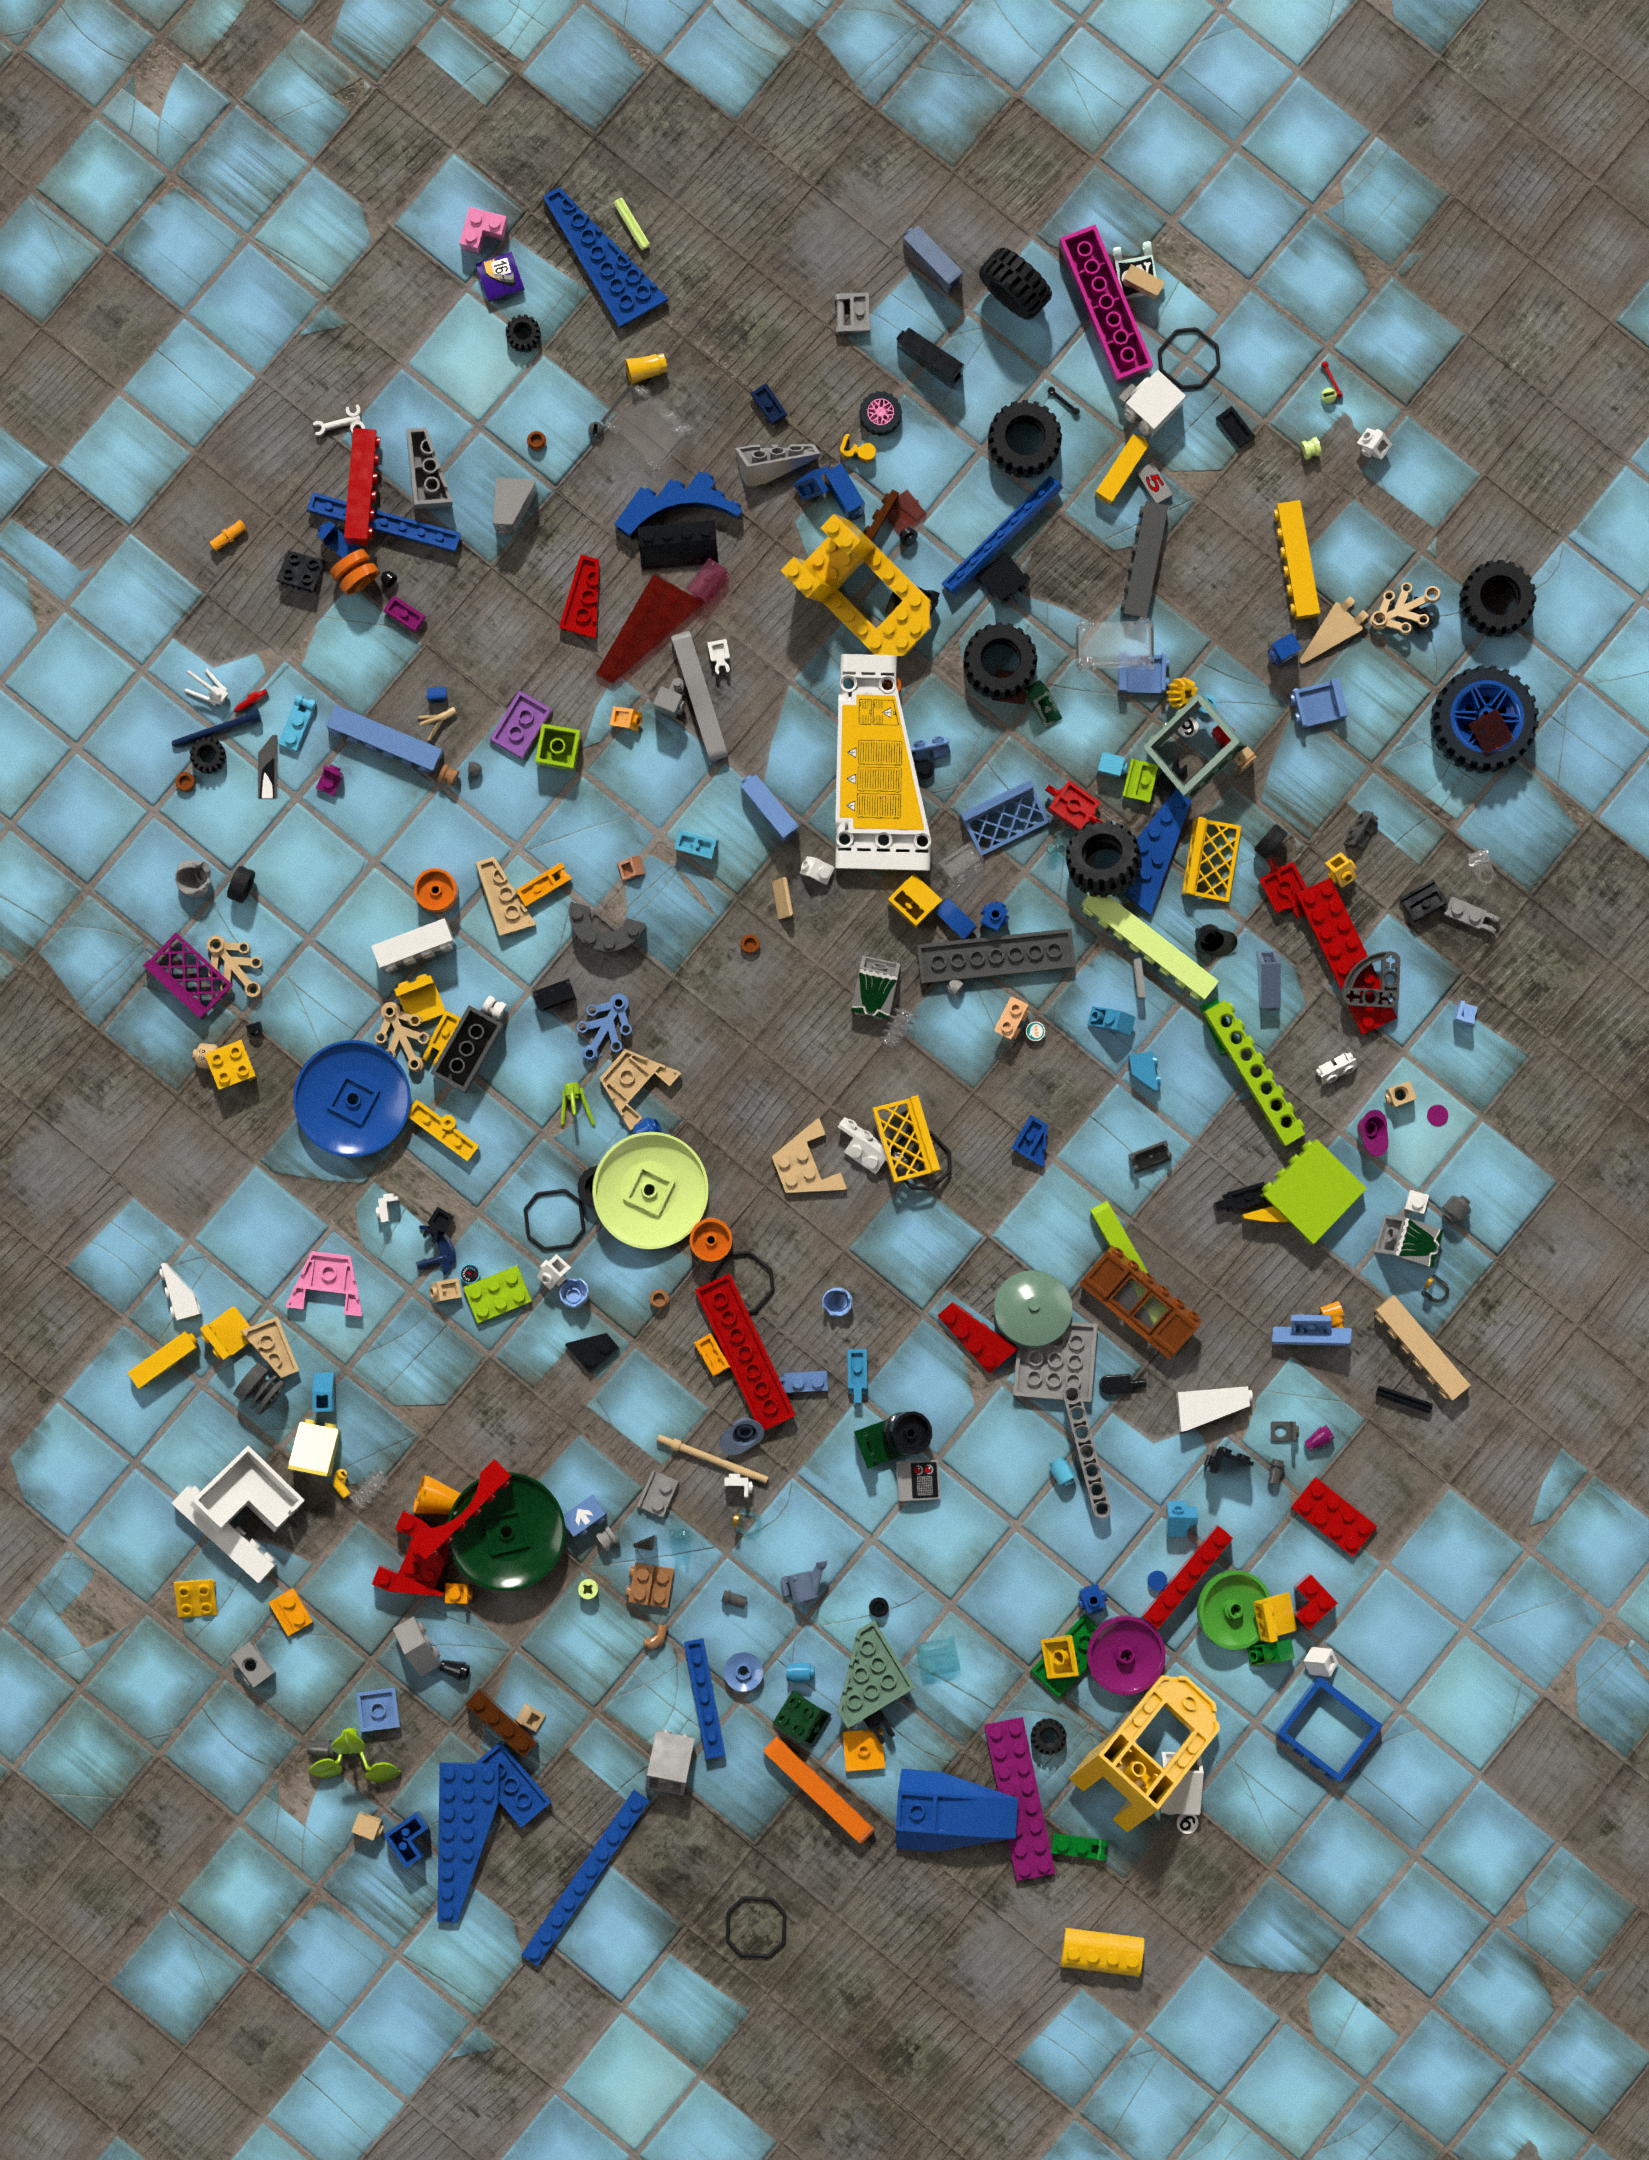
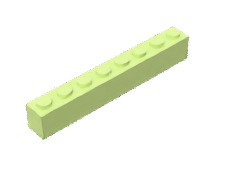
M1089 894L1081 904L1082 911L1087 916L1097 918V923L1101 927L1111 929L1114 932L1113 936L1118 940L1122 941L1124 939L1129 943L1128 947L1135 953L1139 951L1144 955L1143 959L1151 965L1156 964L1164 976L1168 977L1170 975L1174 978V983L1181 989H1184V987L1190 991L1189 995L1195 1000L1199 1001L1201 999L1204 1001L1219 982L1109 895H1107V898H1101L1100 895L1092 897Z

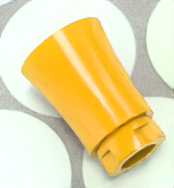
M663 353L625 359V367L631 385L668 372Z

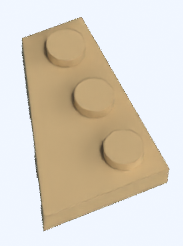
M278 1316L240 1331L280 1379L299 1371Z

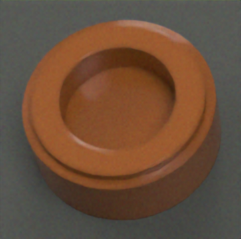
M182 772L177 775L175 784L180 791L189 792L195 787L196 781L193 775L188 772Z
M753 934L745 935L740 942L741 949L747 954L756 953L760 947L759 939Z

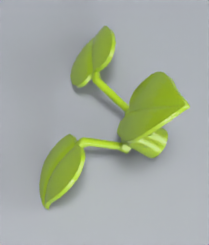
M354 1728L344 1729L341 1736L332 1743V1750L339 1754L336 1761L330 1758L322 1759L308 1769V1773L314 1776L333 1778L342 1772V1766L339 1765L342 1754L359 1753L365 1769L368 1771L365 1773V1778L372 1782L390 1781L401 1772L396 1766L386 1762L376 1763L372 1767L368 1766L363 1754L365 1743L358 1737V1731Z

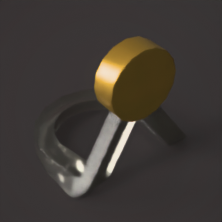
M1433 1275L1432 1277L1430 1276L1424 1285L1421 1294L1432 1302L1441 1303L1448 1298L1449 1287L1445 1281ZM1433 1280L1442 1284L1446 1289L1445 1295L1440 1299L1433 1298L1426 1291Z

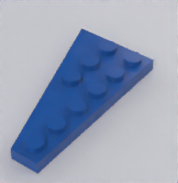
M1175 789L1138 836L1137 842L1142 860L1141 872L1139 877L1135 878L1136 882L1134 885H1129L1128 890L1122 893L1148 915L1152 913L1192 801L1185 797L1178 789Z

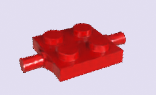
M1070 780L1059 791L1050 784L1045 789L1046 792L1054 796L1053 802L1047 811L1075 831L1082 829L1089 822L1095 824V822L1101 821L1094 816L1095 810L1101 802Z
M1274 857L1267 859L1266 861L1271 871L1266 876L1258 879L1275 913L1277 914L1285 909H1292L1296 919L1303 916L1304 914L1298 906L1299 902L1295 894L1307 889L1294 862L1278 867Z

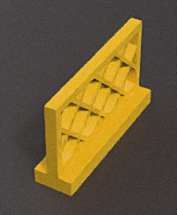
M1203 817L1194 818L1181 895L1229 902L1241 826L1208 820ZM1207 824L1215 826L1218 831L1211 838L1206 832ZM1228 828L1236 830L1235 837L1231 841H1228L1223 833ZM1221 835L1226 844L1218 849L1212 840ZM1209 842L1215 852L1207 857L1203 848ZM1226 846L1232 852L1231 857L1225 860L1220 852ZM1218 854L1223 863L1215 868L1209 858ZM1206 861L1212 871L1204 876L1200 866ZM1223 865L1229 871L1228 876L1224 879L1217 872ZM1214 872L1220 882L1212 887L1206 877ZM1203 880L1209 890L1204 893L1196 892L1197 884ZM1222 884L1226 890L1225 897L1218 896L1214 888Z
M918 1095L872 1108L893 1183L927 1174H935L940 1170ZM906 1104L908 1113L905 1117L895 1112L898 1106ZM885 1110L891 1114L887 1122L880 1119L878 1111ZM893 1115L903 1120L899 1129L889 1124ZM905 1122L913 1128L911 1136L901 1131ZM887 1127L897 1132L892 1141L885 1137L884 1131ZM899 1134L909 1139L905 1147L895 1143ZM910 1141L918 1144L919 1150L917 1154L907 1150ZM892 1145L902 1151L898 1159L890 1154ZM904 1152L914 1157L910 1166L900 1161ZM916 1159L924 1164V1171L918 1172L912 1168ZM898 1164L908 1169L905 1176L897 1177L895 1169Z

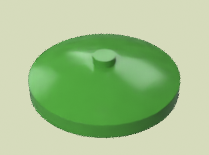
M1239 1570L1224 1571L1210 1579L1202 1589L1197 1603L1198 1623L1207 1639L1219 1647L1230 1650L1244 1649L1259 1641L1260 1635L1253 1602L1270 1597L1266 1586L1256 1576Z

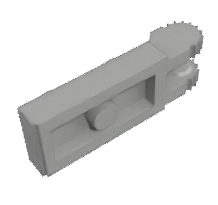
M1452 896L1443 914L1478 930L1482 929L1492 934H1495L1496 929L1482 924L1484 918L1498 923L1501 920L1500 917L1487 913L1486 910Z

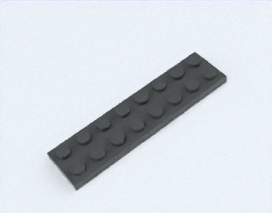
M1072 928L917 945L921 984L1076 967Z

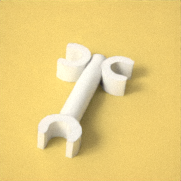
M356 405L357 411L355 413H351L349 407H346L348 418L324 424L321 421H315L313 423L314 427H322L321 431L315 433L316 437L323 436L328 430L351 425L352 434L353 428L357 426L365 429V425L361 422L360 406Z

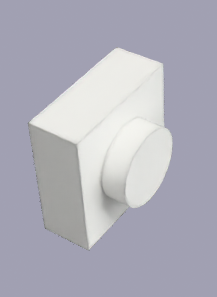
M1409 1190L1404 1209L1424 1214L1429 1195Z

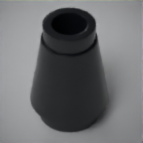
M442 1660L439 1671L461 1681L467 1679L470 1665L461 1661Z

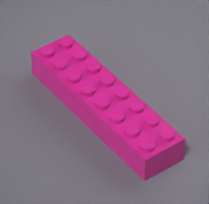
M1096 224L1060 238L1058 245L1115 384L1117 385L1152 371L1153 363Z

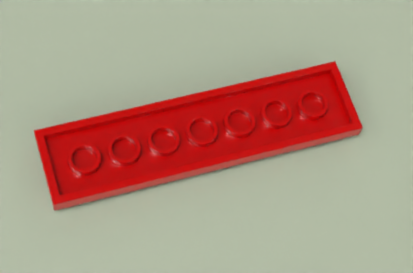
M1330 877L1296 893L1295 896L1342 992L1343 983L1350 970L1368 955ZM1372 963L1359 973L1352 988L1380 989V980ZM1350 991L1346 998H1349L1350 1002L1352 999H1360L1362 992H1360L1359 996H1354ZM1370 992L1365 995L1366 1002L1373 1003L1375 996ZM1379 993V1001L1385 1000L1389 1004L1388 997H1380L1381 993ZM1348 1006L1361 1035L1397 1018L1393 1008Z
M731 1273L695 1289L755 1421L759 1422L763 1429L766 1430L796 1416L795 1410Z

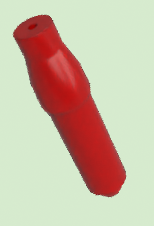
M263 689L262 691L249 694L245 701L236 706L234 712L244 711L262 700L268 692L266 689Z

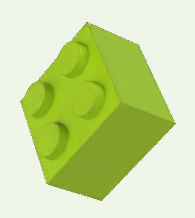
M542 723L535 758L536 765L575 772L581 731Z

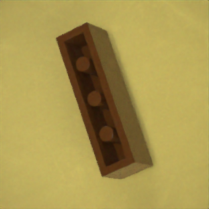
M481 1688L465 1704L523 1758L538 1742L533 1735Z

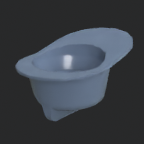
M748 1417L739 1418L734 1422L733 1426L721 1435L719 1442L721 1450L729 1455L743 1453L762 1440L764 1437L763 1426L755 1421V1419Z

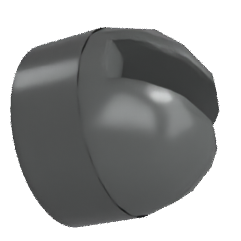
M593 422L589 425L588 431L591 437L600 438L604 433V428L601 423ZM594 425H598L597 434H594Z
M469 761L468 777H478L482 772L481 765Z

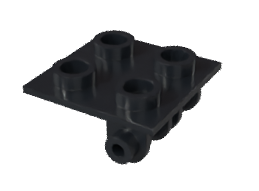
M288 550L276 581L280 582L281 585L292 586V588L296 586L298 590L302 588V590L309 591V593L316 592V583L325 560Z

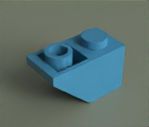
M1092 1006L1087 1025L1131 1036L1136 1017L1122 1011Z
M1152 1051L1129 1055L1128 1062L1131 1076L1152 1092L1158 1091L1161 1081L1160 1076L1156 1075L1155 1067H1158L1157 1057L1153 1056Z
M335 1372L314 1373L312 1412H334Z

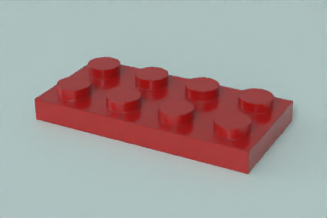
M1316 1477L1312 1479L1290 1507L1352 1557L1377 1527Z

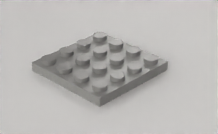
M1070 1322L1066 1332L1050 1345L1040 1348H1028L1017 1345L1019 1348L1016 1350L1013 1396L1064 1400L1063 1390L1066 1386L1074 1385L1079 1388L1083 1402H1091L1098 1324ZM1076 1390L1067 1392L1068 1399L1073 1400L1077 1397Z

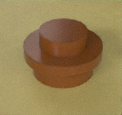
M531 432L527 437V444L532 450H541L546 445V437L542 432Z

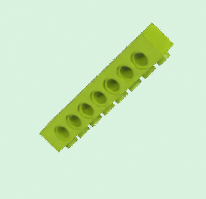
M1222 1000L1204 1011L1203 1014L1282 1146H1286L1305 1135L1303 1131L1305 1126L1300 1119L1297 1120L1294 1116L1295 1109L1290 1102L1287 1103L1283 1097L1285 1093L1281 1086H1276L1273 1080L1275 1079L1273 1072L1270 1069H1266L1263 1064L1265 1062L1264 1057L1260 1052H1256L1253 1047L1255 1043L1250 1035L1247 1036L1243 1030L1245 1029L1243 1022L1240 1018L1236 1019L1233 1014L1235 1012L1234 1007L1230 1002ZM1224 1016L1230 1019L1228 1027L1221 1025V1019ZM1233 1033H1237L1240 1036L1238 1044H1234L1231 1041ZM1243 1050H1247L1250 1053L1248 1061H1244L1241 1058ZM1255 1066L1260 1069V1075L1257 1078L1251 1075V1069ZM1264 1083L1270 1086L1268 1094H1263L1261 1091V1086ZM1274 1100L1280 1103L1278 1111H1274L1271 1108V1103ZM1283 1117L1290 1119V1125L1287 1128L1281 1125Z

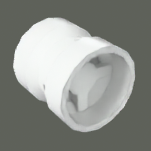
M489 995L482 1006L481 1012L486 1015L489 1014L493 1019L499 1021L507 1004L498 1002Z

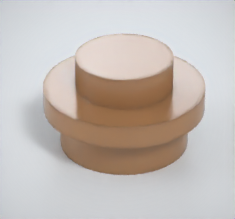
M657 1289L650 1295V1304L654 1308L662 1309L667 1306L669 1296L664 1290Z

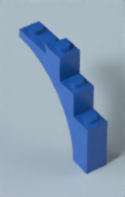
M699 471L687 489H684L685 485L680 481L675 480L674 482L670 479L660 494L655 497L656 493L649 488L644 489L640 487L614 525L617 530L631 539L638 532V527L644 526L651 519L667 511L678 508H711L724 512L739 520L743 513L739 503L734 500L730 502L725 498L726 495L718 489L713 490L715 488L713 476L707 472L703 474Z

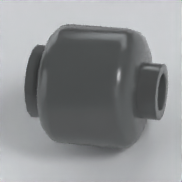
M1453 1195L1443 1205L1442 1210L1444 1213L1442 1215L1452 1224H1461L1471 1213L1469 1206L1471 1202L1463 1195L1460 1197Z

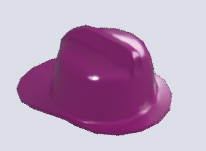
M1371 1110L1359 1121L1357 1132L1363 1140L1367 1152L1372 1156L1379 1157L1386 1153L1388 1149L1387 1119L1381 1111Z

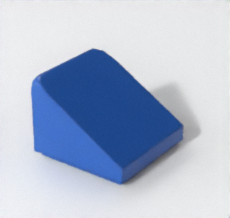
M428 688V702L447 701V688Z

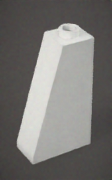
M1248 1386L1176 1392L1179 1431L1190 1430L1249 1407L1250 1402H1253L1252 1390H1248Z

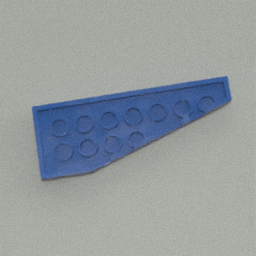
M440 1762L437 1922H458L499 1804L500 1763Z

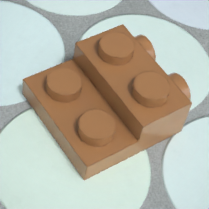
M635 1562L634 1566H630L629 1578H632L631 1586L627 1585L625 1597L629 1598L628 1602L668 1608L674 1569Z

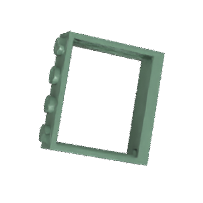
M1200 693L1192 696L1188 704L1184 708L1179 709L1169 722L1163 724L1161 730L1156 735L1151 736L1143 746L1179 791L1191 800L1247 747L1245 742L1211 702ZM1202 706L1231 741L1184 785L1156 750Z

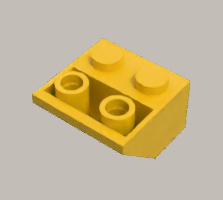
M915 874L888 898V903L915 928L942 901Z

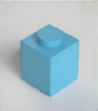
M1102 752L1097 773L1119 779L1121 774L1125 775L1127 763H1124L1125 757Z

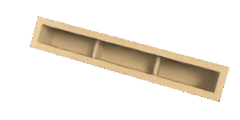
M1391 1295L1374 1310L1377 1321L1381 1325L1385 1323L1389 1328L1387 1331L1394 1340L1397 1338L1401 1342V1349L1407 1355L1409 1353L1414 1358L1413 1363L1419 1370L1423 1368L1427 1373L1425 1376L1432 1385L1436 1384L1440 1388L1438 1392L1445 1400L1453 1401L1471 1386L1395 1295Z

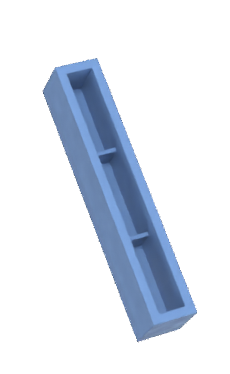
M337 705L334 706L326 724V727L330 729L329 733L337 737L344 735L348 737V741L354 744L361 742L365 744L366 749L376 752V749L383 752L382 755L387 758H399L402 764L409 767L412 764L418 766V770L426 774L436 772L444 753L438 747Z

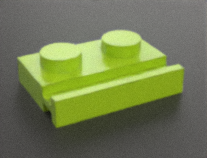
M1131 758L1122 797L1150 803L1158 765Z

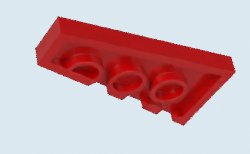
M954 1302L937 1315L989 1374L1019 1348L1005 1340L999 1333L997 1334L989 1329V1326L983 1322H979L973 1315Z

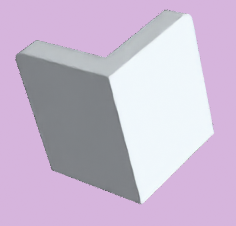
M1311 1647L1304 1659L1310 1675L1331 1677L1338 1664L1333 1650L1327 1648Z

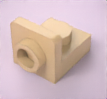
M459 1278L431 1283L429 1294L433 1302L437 1303L461 1298Z

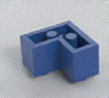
M419 1810L384 1834V1837L405 1868L424 1855L414 1838L430 1826Z

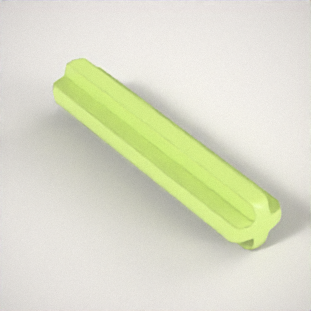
M623 198L614 201L616 209L640 249L645 250L648 248L650 243Z

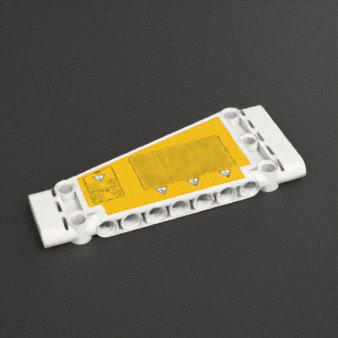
M841 654L835 818L836 869L930 871L931 837L896 686L897 656ZM843 673H856V675H843ZM881 674H894V676H885ZM846 679H851L854 682V686L851 689H846L843 686V682ZM890 680L893 683L892 689H883V681ZM842 834H847L850 837V842L847 845L839 842V837ZM881 835H886L889 838V843L885 846L878 843V838ZM920 836H924L928 840V844L924 847L917 844V838ZM838 848L851 849V851H838ZM857 849H871V851H857ZM877 849L890 850V852H878ZM896 850H909V852H896ZM915 850L928 851V853H918Z

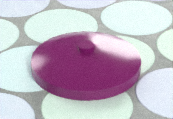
M1130 1615L1116 1616L1099 1625L1089 1639L1086 1652L1087 1665L1093 1678L1104 1689L1119 1695H1133L1151 1687L1160 1677L1166 1658L1164 1642L1158 1631L1147 1621Z

